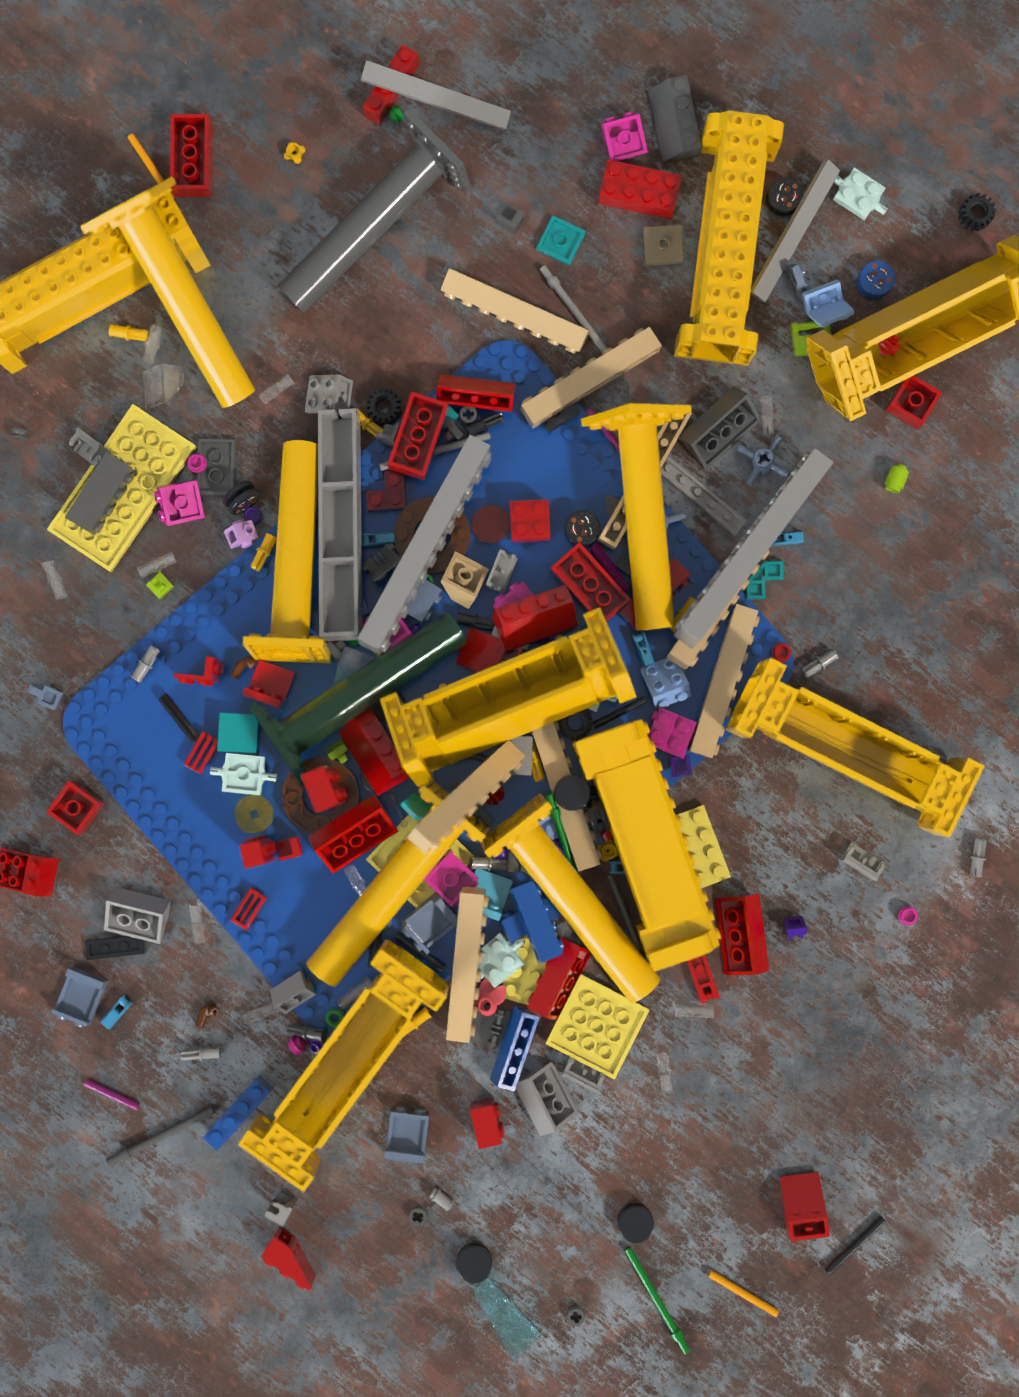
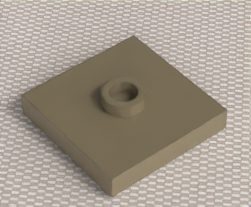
M681 225L643 227L645 266L683 264Z

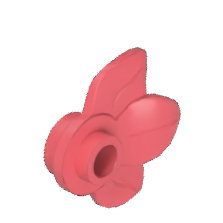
M485 978L480 985L479 998L475 1000V1005L478 1006V1010L482 1015L491 1016L495 1013L497 1006L504 1002L507 990L504 985L494 988L489 980ZM490 1003V1009L486 1010V1004Z

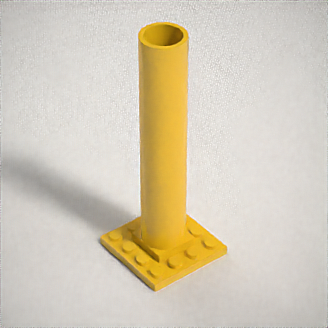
M172 176L109 209L80 227L84 234L90 231L95 234L111 225L112 229L117 226L120 228L222 408H226L247 398L256 389L153 207L158 204V199L172 191L171 187L176 184Z
M626 404L581 419L582 427H590V430L605 427V430L618 431L636 631L675 627L657 426L672 422L671 419H684V415L692 413L691 405Z
M292 440L283 443L270 634H267V637H261L259 634H249V637L243 636L244 647L256 661L332 664V655L325 641L318 636H309L318 504V444L314 442Z
M435 781L425 783L418 790L421 793L420 797L424 801L434 804L426 816L450 795ZM474 813L471 816L466 815V820L460 827L454 826L452 828L454 832L447 839L443 837L441 839L442 843L435 851L430 849L426 854L407 838L306 961L308 968L320 980L336 987L462 832L466 830L468 832L466 835L475 842L477 840L481 842L491 827Z
M539 793L489 832L480 842L482 848L490 858L492 855L494 857L498 856L506 845L628 1001L631 1003L637 1002L655 989L660 982V977L653 971L647 960L537 821L539 818L543 820L549 816L552 809L548 801Z

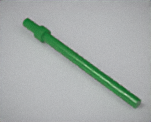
M548 793L545 796L548 803L552 806L550 818H553L562 849L566 853L564 856L577 871L560 817V808L556 805L553 793Z
M631 1246L627 1247L624 1251L671 1331L672 1339L678 1343L683 1354L689 1353L690 1349L683 1338V1332L680 1328H677Z

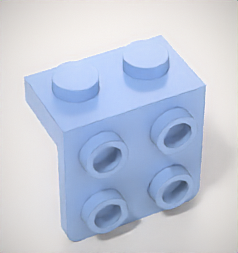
M837 279L802 293L805 313L819 327L830 326L836 321L845 320L849 316L854 315V309L843 300L841 284Z
M668 658L641 668L640 671L650 691L655 710L660 707L665 708L672 703L684 701L691 697L689 682L682 668Z

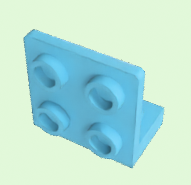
M476 869L475 874L479 877L477 880L479 885L476 888L486 889L485 896H489L488 908H484V914L489 918L499 921L513 880L484 869Z

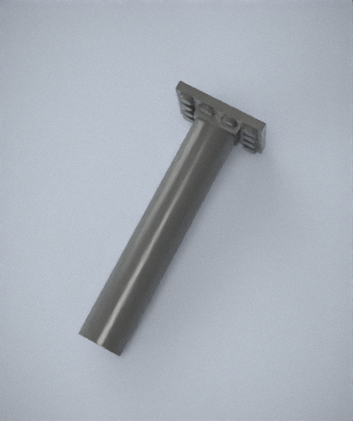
M410 108L404 113L415 147L277 285L303 314L441 176L445 179L450 176L453 180V185L458 190L462 188L467 192L471 188L464 163Z

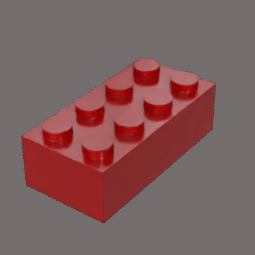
M171 114L170 177L173 176L176 182L171 187V192L174 197H212V120L209 114Z
M607 159L598 204L672 220L682 175Z
M411 392L388 461V469L425 481L449 410V403Z
M580 542L550 568L553 575L562 585L567 586L570 594L587 613L600 608L606 623L631 601L627 594Z
M322 766L301 775L316 813L327 811L347 802L345 799L348 797L346 789L341 787L338 781L341 779L337 769H333L332 766Z
M372 795L308 837L314 851L330 871L335 873L399 831L377 797Z

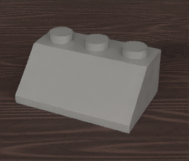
M114 887L106 900L104 930L160 944L169 917L171 900Z
M552 1061L525 1074L518 1080L516 1090L540 1136L556 1132L578 1114Z

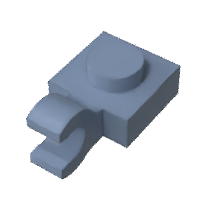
M792 263L786 266L790 281L795 287L796 296L801 298V290L805 288V291H808L811 288L809 285L804 284L803 277L805 273L803 268L799 264Z
M30 685L27 690L28 693L39 697L38 704L54 711L57 710L64 693L47 685L44 686L43 690Z

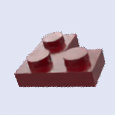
M384 471L385 490L366 491L368 512L402 510L406 508L404 474L396 471Z

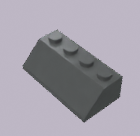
M687 75L668 78L648 90L662 164L699 157L702 149Z
M733 386L679 435V439L692 457L703 469L707 470L757 425L761 418L748 394Z
M106 451L65 518L93 535L99 533L104 526L103 522L106 517L112 514L114 504L124 495V488L134 479L135 470Z

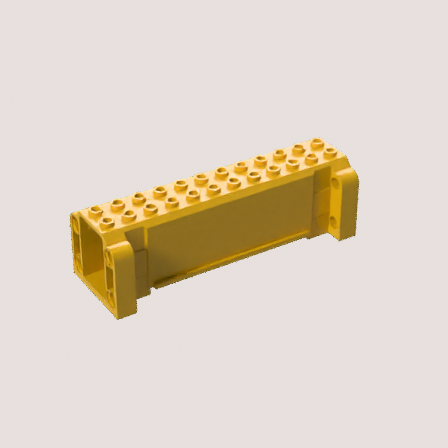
M736 111L710 113L707 115L701 135L702 149L700 153L715 155L712 172L707 173L690 317H693L694 324L681 325L675 341L674 357L749 366L756 354L758 334L745 330L744 325L749 307L766 161L774 162L782 143L784 130L783 122L774 120L768 115Z
M169 192L158 199V204L153 207L183 261L188 260L195 273L211 266L171 193ZM111 225L95 234L90 232L0 281V365L11 374L27 366L20 354L21 351L37 342L41 344L151 284L118 226L112 229Z
M1012 235L998 242L995 255L870 315L834 335L821 330L807 337V354L816 383L827 404L848 420L853 421L866 414L862 399L878 391H883L1016 325L1015 321L1019 320V237ZM896 334L901 338L898 343L902 346L893 357L889 354L886 358L878 353L881 348L877 345L880 341Z
M597 608L583 614L588 628L570 635L569 639L565 636L427 693L423 695L424 699L418 698L404 704L396 692L380 698L401 765L416 786L419 787L427 782L434 781L432 771L461 761L508 740L597 705L606 699L617 696L621 704L635 698L636 694L627 669L601 609Z
M772 658L758 663L731 714L726 727L727 731L741 738H751L755 729H758L764 735L903 805H908L921 811L917 824L919 828L933 835L950 838L982 773L984 765L970 758H950L946 765L939 761L940 757L803 687L798 690L780 682L787 667L786 665Z
M637 719L572 741V745L584 778L586 780L593 778L598 796L604 806L611 833L642 920L641 924L636 925V929L646 960L655 972L713 951L714 948L720 945L718 940L721 939L718 928L712 924V921L715 919L712 910L706 906L705 902H708L707 895L699 886V883H702L698 871L696 872L693 869L692 865L695 864L692 853L687 851L686 846L689 845L687 837L680 831L679 827H682L680 817L674 814L673 808H676L673 797L668 796V782L666 778L661 776L660 771L663 770L659 759H655L653 752H656L653 740H649L647 735L650 733L647 722Z
M387 939L375 953L370 963L381 971V974L375 977L368 988H365L273 1114L276 1116L274 1120L262 1114H257L238 1143L239 1146L303 1192L315 1177L321 1162L320 1156L313 1150L317 1147L322 1148L413 1024L411 1018L415 1010L423 1002L436 1012L447 997L449 984L404 948Z

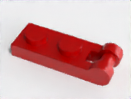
M705 954L687 960L701 1004L706 1003L711 998L714 1000L720 998ZM709 986L711 991L704 993L702 988Z

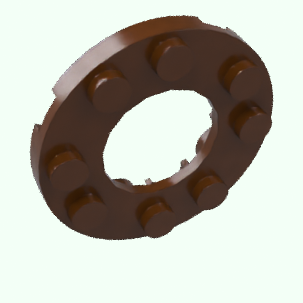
M435 497L416 500L409 504L399 515L395 524L394 539L396 549L402 556L414 536L415 527L423 520ZM462 513L460 518L456 517L455 527L451 533V540L448 546L443 551L436 553L437 560L432 568H428L427 573L438 574L445 572L455 551L464 556L466 555L470 545L471 532L464 513Z
M312 758L301 762L288 774L282 789L283 808L287 817L300 830L313 834L358 805L360 799L359 786L353 773L345 765L330 758ZM322 766H332L333 769H337L341 779L338 781L340 786L346 789L348 797L345 799L347 802L337 806L329 814L316 815L304 806L302 794L305 784L301 775Z

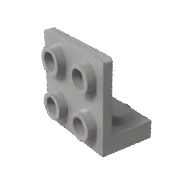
M339 374L310 376L305 413L314 414L318 413V410H336L339 417H341L339 409L350 408L353 381Z

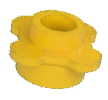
M294 142L288 143L284 158L299 164L302 161V154L305 153V147Z
M613 840L597 846L604 862H608L609 859L618 856Z

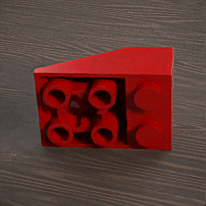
M470 628L455 663L475 672H481L521 655L523 648L518 647L506 651L500 638Z
M0 847V887L32 896L52 897L59 859Z
M818 1171L779 1176L786 1232L790 1241L830 1237L828 1217Z
M279 1226L266 1245L261 1258H263V1262L266 1265L277 1268L279 1273L285 1278L290 1277L299 1288L310 1291L316 1275L296 1237Z

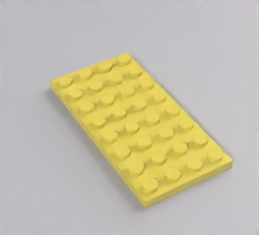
M134 404L129 408L104 445L111 452V455L134 469L135 476L132 482L124 488L122 498L114 504L112 514L104 520L102 530L93 535L65 518L96 467L92 464L47 528L48 531L111 573L159 504L156 503L154 492L157 491L156 487L172 484L187 463L188 458L197 448L196 445Z

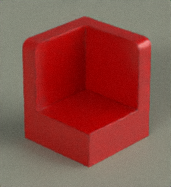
M299 836L277 842L280 855L278 857L279 861L304 855Z

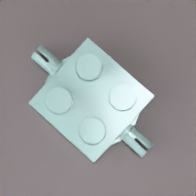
M855 167L848 177L842 179L837 176L833 182L839 186L833 201L861 219L865 220L874 209L883 215L888 208L879 203L880 196L886 188Z
M226 753L223 767H211L210 769L218 771H210V775H220L222 777L223 792L261 795L264 781L276 782L277 779L269 777H277V773H266L264 768L266 757Z
M499 933L480 949L483 952L482 964L479 963L478 965L479 970H481V979L485 977L496 988L522 967L525 962L519 956L517 949L526 943L525 940L521 937L513 943L508 942L503 933Z

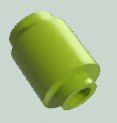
M902 464L891 466L885 481V489L887 491L899 494L900 490H903L909 475L906 466Z

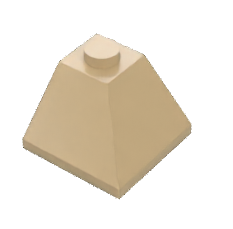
M455 551L440 582L451 600L469 609L476 599L489 569Z

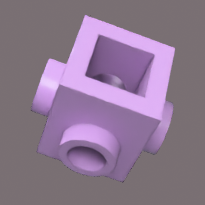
M241 519L232 523V526L224 531L231 549L242 546V549L253 545L252 542L259 538L252 520L244 522Z

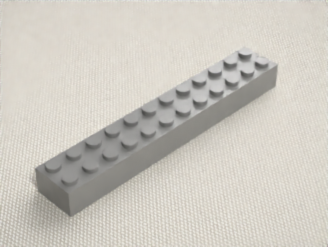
M356 408L339 409L342 419H340L336 410H318L319 637L324 641L358 640L357 638L362 631L360 415Z
M469 435L358 636L357 639L361 646L380 656L382 652H387L391 644L389 642L391 636H395L400 628L399 621L401 617L403 619L406 617L410 601L414 602L419 593L417 591L419 584L423 585L426 581L428 568H432L437 560L436 553L444 548L446 535L452 533L456 517L460 518L464 511V502L470 500L474 484L478 485L482 478V469H487L492 458L490 457L492 453L490 452L489 444L472 435Z
M816 448L811 454L807 452L775 493L774 497L753 522L749 530L741 538L740 542L732 550L728 558L720 566L719 570L686 611V614L674 627L677 631L673 636L691 649L700 642L833 464L832 460Z

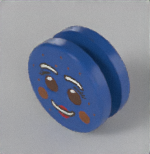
M872 261L866 264L857 278V286L860 293L869 299L883 298L892 289L895 282L893 269L882 261Z

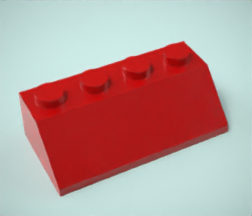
M566 585L496 608L492 615L506 651L578 626L574 601Z
M370 707L353 716L339 732L341 739L377 796L410 778L401 765L395 745Z
M742 894L715 898L724 974L758 975L770 971L760 895Z
M564 937L560 938L564 946L563 954L546 961V969L537 980L535 992L528 999L529 1004L527 1008L547 1019H558L579 975L583 973L592 955L587 947Z

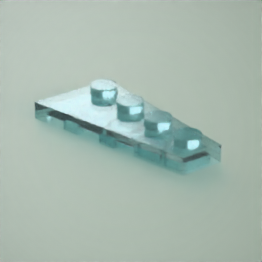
M488 1276L474 1288L473 1292L491 1320V1324L500 1336L504 1347L509 1352L514 1363L542 1335V1332Z

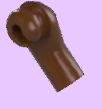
M247 656L237 661L230 676L238 679L244 668L249 667L253 669L257 661L252 656Z
M208 1004L199 1010L195 1026L204 1028L207 1018L218 1015V1006L216 1004Z

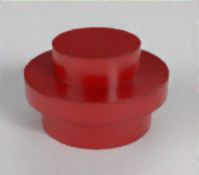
M778 643L772 649V657L778 662H785L791 656V649L785 643Z

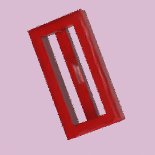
M202 731L184 765L202 774L217 748L218 739ZM205 737H207L206 742L204 743L202 749L200 750L197 758L195 759L192 765L191 761L193 760L203 740L205 739ZM211 740L214 741L200 768H198L197 765Z
M251 887L230 921L244 930H248L268 897ZM253 893L255 895L253 900L238 921L236 918ZM258 898H261V901L259 902L256 909L248 919L247 923L243 924V921L251 911L252 907L254 906Z

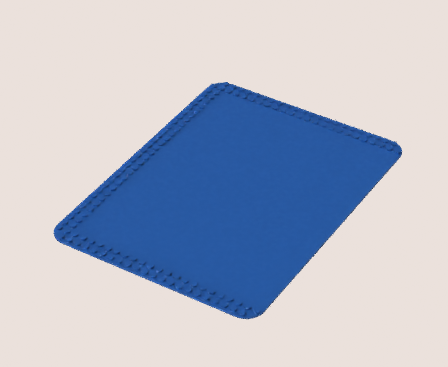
M503 340L491 343L481 349L451 375L516 383L512 412L475 408L477 412L476 421L480 420L481 417L485 418L496 412H501L504 421L488 429L491 439L483 442L490 445V452L492 453L490 458L492 459L487 469H482V478L479 484H474L472 497L469 501H465L463 506V513L468 520L471 532L470 545L465 557L489 569L478 595L469 609L451 600L440 582L445 572L430 574L433 577L434 585L442 589L441 595L443 597L438 605L434 604L431 611L433 613L427 622L424 620L421 624L408 614L404 619L401 617L407 627L420 623L421 627L424 628L422 631L423 635L416 639L409 637L395 647L398 659L396 660L393 656L388 658L389 666L384 662L381 663L371 650L361 645L351 646L348 641L343 640L347 648L341 652L344 658L339 663L333 656L332 664L265 661L295 673L282 709L242 695L244 688H248L256 666L253 669L249 667L244 668L238 679L231 677L230 673L237 661L251 656L243 645V636L249 637V634H259L261 637H267V634H270L276 542L270 552L271 556H268L261 571L251 568V564L258 552L256 549L260 548L266 533L277 538V523L71 699L64 712L63 731L70 747L269 982L275 987L298 971L304 973L305 979L308 977L311 979L316 995L293 1010L306 1025H311V1027L317 1029H325L327 1031L326 1042L336 1029L326 1023L325 1017L327 1012L332 1008H339L346 1016L365 988L370 986L375 977L381 974V971L375 967L367 966L369 949H367L336 987H333L313 974L308 968L306 961L379 873L366 860L379 845L335 873H332L314 851L308 837L311 834L296 827L284 811L282 789L288 774L298 764L308 759L329 758L326 749L341 740L339 732L353 716L370 707V698L378 688L384 686L396 688L402 693L406 704L418 698L424 699L423 695L439 689V685L445 683L447 686L478 673L455 663L469 629H473L470 626L457 625L458 612L474 616L478 614L479 617L492 619L495 610L493 608L495 604L494 599L502 593L487 588L486 583L499 550L502 549L508 554H514L518 558L504 596L510 592L509 587L517 581L519 584L524 582L534 595L563 586L550 571V568L574 547L565 536L564 529L568 517L579 510L592 512L600 522V536L612 515H607L605 496L614 495L620 501L624 494L620 453L600 429L590 430V427H582L581 419L588 417V414L578 402L574 404L579 408L580 414L568 421L565 426L563 424L550 434L543 423L534 429L531 428L520 411L523 404L522 401L530 396L532 398L537 396L538 392L546 386L550 388L555 385L554 382L557 378L530 348L519 342ZM437 388L427 397L436 399ZM449 404V406L459 415L457 421L467 431V424H464L460 418V411L465 406ZM466 411V414H463V417L465 416L467 417V420H470L471 416H474V414H471L470 411ZM403 417L400 418L396 423L401 424ZM449 428L441 431L437 446L461 439L455 438L453 441L450 440L448 442L444 437L445 433L449 431ZM484 430V431H482V432H480V433H477V434H475V435L482 434V433H485V432H488V431ZM378 439L361 452V534L394 532L397 519L404 510L371 512L367 510L366 491L385 490L384 471H393L390 469L381 471L379 463L389 461L393 447L381 444ZM463 447L434 455L425 481L404 474L406 507L416 500L436 497ZM548 499L550 541L512 543L510 501ZM664 502L665 515L675 514ZM318 504L311 613L319 610ZM421 520V521L417 524V526L415 527V529H414V535H415L417 529L419 528V526H420L422 520ZM681 520L669 523L666 529L669 563L675 558L691 574L687 578L689 582L682 589L678 587L674 591L676 594L672 598L674 618L678 614V609L681 610L689 597L697 599L698 595L720 568L719 563ZM627 529L614 550L600 543L614 564H616L621 556L630 562ZM451 534L446 535V544L442 551L448 546L451 540ZM370 537V543H375V537ZM596 540L592 545L584 548L601 565V563L598 561L596 556L591 551V547L593 545H595L596 543H600ZM384 546L362 547V565L370 557L378 565L372 556L373 554L381 563L383 560L377 551L386 559L380 551ZM617 567L619 572L622 574V576L630 586V589L625 593L632 600L633 592L631 578H629L628 574H626L624 571ZM362 568V596L370 614L395 569H390L382 580L373 582L367 575L369 570L365 572ZM741 589L737 594L740 597L735 605L739 604L758 610L757 616H760L757 627H753L752 630L754 639L751 646H747L746 653H748L746 663L741 665L742 677L740 682H736L734 689L737 690L734 701H730L729 708H731L729 718L724 720L723 726H725L723 736L718 739L717 744L719 745L733 734L727 731L726 727L758 663L768 658L773 659L772 649L776 644L785 643L788 645L782 635L751 600H746V594ZM572 595L578 626L558 633V635H563V637L566 636L567 639H569L570 635L588 628L583 615L587 611ZM730 604L727 610L730 612L725 620L722 621L720 619L717 626H719V629L715 635H710L706 640L709 642L708 646L703 652L699 651L696 655L699 659L693 667L689 666L686 670L682 668L689 682L691 697L684 701L672 703L663 709L692 721H698L734 607ZM617 613L607 622V625L627 669L636 697L621 704L618 698L615 703L604 700L601 702L597 712L590 709L587 710L592 715L594 722L643 696L647 703L597 729L592 724V729L587 736L637 719L647 722L648 727L651 729L653 725L651 718L655 708L650 691L640 671L642 664L632 634L638 635L641 634V631H644L655 662L665 659L677 642L676 637L673 636L675 632L670 628L636 631ZM475 628V630L489 635L493 632V630ZM536 641L530 643L527 651L523 650L522 654L543 645ZM644 641L638 642L639 648L645 646ZM151 645L155 646L160 650V653L152 664L153 668L149 669L142 683L137 682L131 678V675L140 663L139 659L142 660ZM792 651L787 661L780 662L787 666L780 679V682L786 685L789 683L793 673L794 661ZM206 657L222 660L221 664L224 665L223 675H220L219 683H213V686L197 684L198 681H194V684H184L178 682V679L173 677L174 673L204 676ZM165 693L168 694L199 735L204 731L217 739L219 713L259 715L256 753L217 751L216 748L203 773H197L184 765L196 742L192 743L160 703L159 698ZM572 715L569 717L568 726L571 729L578 730L582 727L583 720L580 716ZM377 718L394 744L388 722ZM560 730L557 731L558 737L563 738L566 749H563L565 757L569 756L572 765L569 768L571 775L575 774L584 778L572 745V741L575 740L566 738ZM531 731L521 736L533 737V734ZM205 737L197 753L195 754L193 760L191 761L192 765L195 759L197 758L200 750L202 749L204 743L206 742L207 737ZM211 740L197 765L198 768H200L214 741ZM506 742L487 751H482L479 754L491 757ZM689 744L685 755H690L693 769L705 757L688 752ZM656 748V752H653L655 759L660 760L663 768L660 771L661 776L666 778L670 789L682 778L672 777L670 758L675 756ZM349 750L344 752L348 760L343 765L353 773L359 786V804L375 795L392 818L396 827L409 815L400 805L413 792L427 806L430 804L420 797L421 793L418 790L422 786L417 787L411 777L379 796L367 790L360 780V767ZM226 753L266 757L264 767L266 773H277V777L269 776L270 778L277 779L276 782L265 780L262 785L261 795L223 792L222 777L220 775H210V771L218 772L210 769L211 767L222 768L225 763ZM465 758L432 771L434 781L451 794L454 790L449 785L454 779L461 785L483 763ZM543 765L542 769L545 776L543 781L535 782L532 772L531 775H512L505 783L500 782V787L504 789L505 795L502 801H498V805L485 803L480 805L495 820L490 825L491 829L489 832L539 793L545 799L546 794L552 793ZM593 778L586 780L589 786L595 785ZM304 787L302 799L304 806L310 812L316 815H325L331 813L336 808L316 813L307 789ZM598 795L592 796V797H590L589 801L592 800V799L595 800L594 798L599 797V796H598ZM587 823L589 830H592L591 823ZM602 823L598 824L600 834L595 835L596 841H593L595 849H597L598 845L606 843L601 837V831L604 830ZM464 830L458 837V840L475 857H487L480 841L475 842L466 835L468 832ZM265 835L266 839L271 838L272 841H275L277 847L278 841L299 836L304 855L279 861L278 857L280 855L277 847L275 861L245 869L239 845L245 844L244 840ZM559 840V842H557V845H558L560 848H562L561 843H560V840ZM508 854L502 859L508 860ZM491 869L489 871L512 879L513 882L510 890L534 881L531 876L521 870L519 872H507V869ZM253 887L268 898L248 930H244L230 921L249 889ZM510 892L501 915L509 911L513 913L517 911ZM253 893L236 918L238 921L255 896ZM258 898V900L252 907L251 911L243 921V924L247 923L248 919L250 918V916L256 909L257 905L261 901V898ZM408 900L382 930L381 945L386 939L396 940L394 938L398 932L408 938L401 930L403 928L401 920L416 909ZM454 904L451 908L458 915L459 905ZM487 917L486 927L482 926V933H485L484 945H480V949L499 933H504L497 920ZM455 927L429 947V954L446 965L442 972L400 943L402 948L434 970L443 980L447 982L452 978L457 933ZM412 937L408 938L412 942L415 941ZM337 1014L332 1015V1019L334 1021H338L339 1016Z

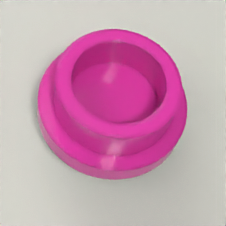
M193 454L188 458L187 466L192 472L200 473L205 470L207 461L201 454Z
M904 906L898 912V919L904 925H913L918 919V913L915 908Z
M297 1036L290 1038L288 1047L294 1054L298 1055L306 1051V1043L303 1038Z

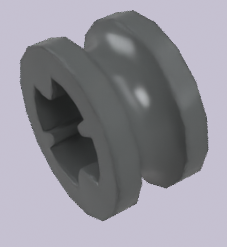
M463 407L460 411L461 421L467 425L474 423L477 419L475 408ZM466 411H470L471 414H474V416H471L470 420H467V417L465 416L463 417V414H466Z
M20 428L11 429L13 432L11 439L28 441L26 436L29 434L28 430Z
M422 1207L413 1208L409 1215L410 1222L415 1226L423 1225L427 1218V1213ZM414 1212L423 1214L421 1221L413 1219L415 1216Z
M578 1305L571 1306L567 1311L568 1322L573 1326L581 1325L585 1320L584 1310ZM573 1312L581 1315V1317L578 1316V1320H574V1317L570 1316L573 1315Z

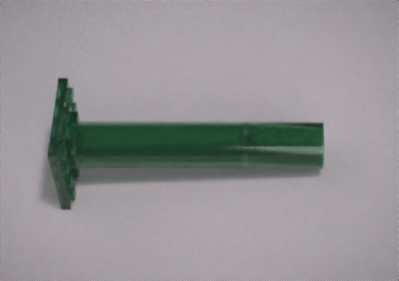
M445 612L280 721H277L276 718L271 720L263 705L258 706L256 702L250 704L249 708L300 785L303 786L305 784L301 775L307 772L300 761V754L380 702V698L394 693L465 646L467 640L453 617L448 612Z

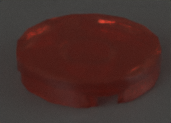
M487 505L475 513L472 519V529L480 541L492 544L502 541L507 536L510 529V520L502 508L495 505Z

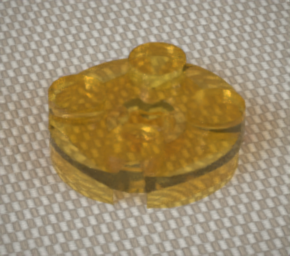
M247 796L241 799L235 807L234 815L237 825L247 833L263 832L273 821L274 808L269 800L263 796ZM255 809H257L259 817H255L253 820L251 819L252 815L249 814L250 810L254 811Z

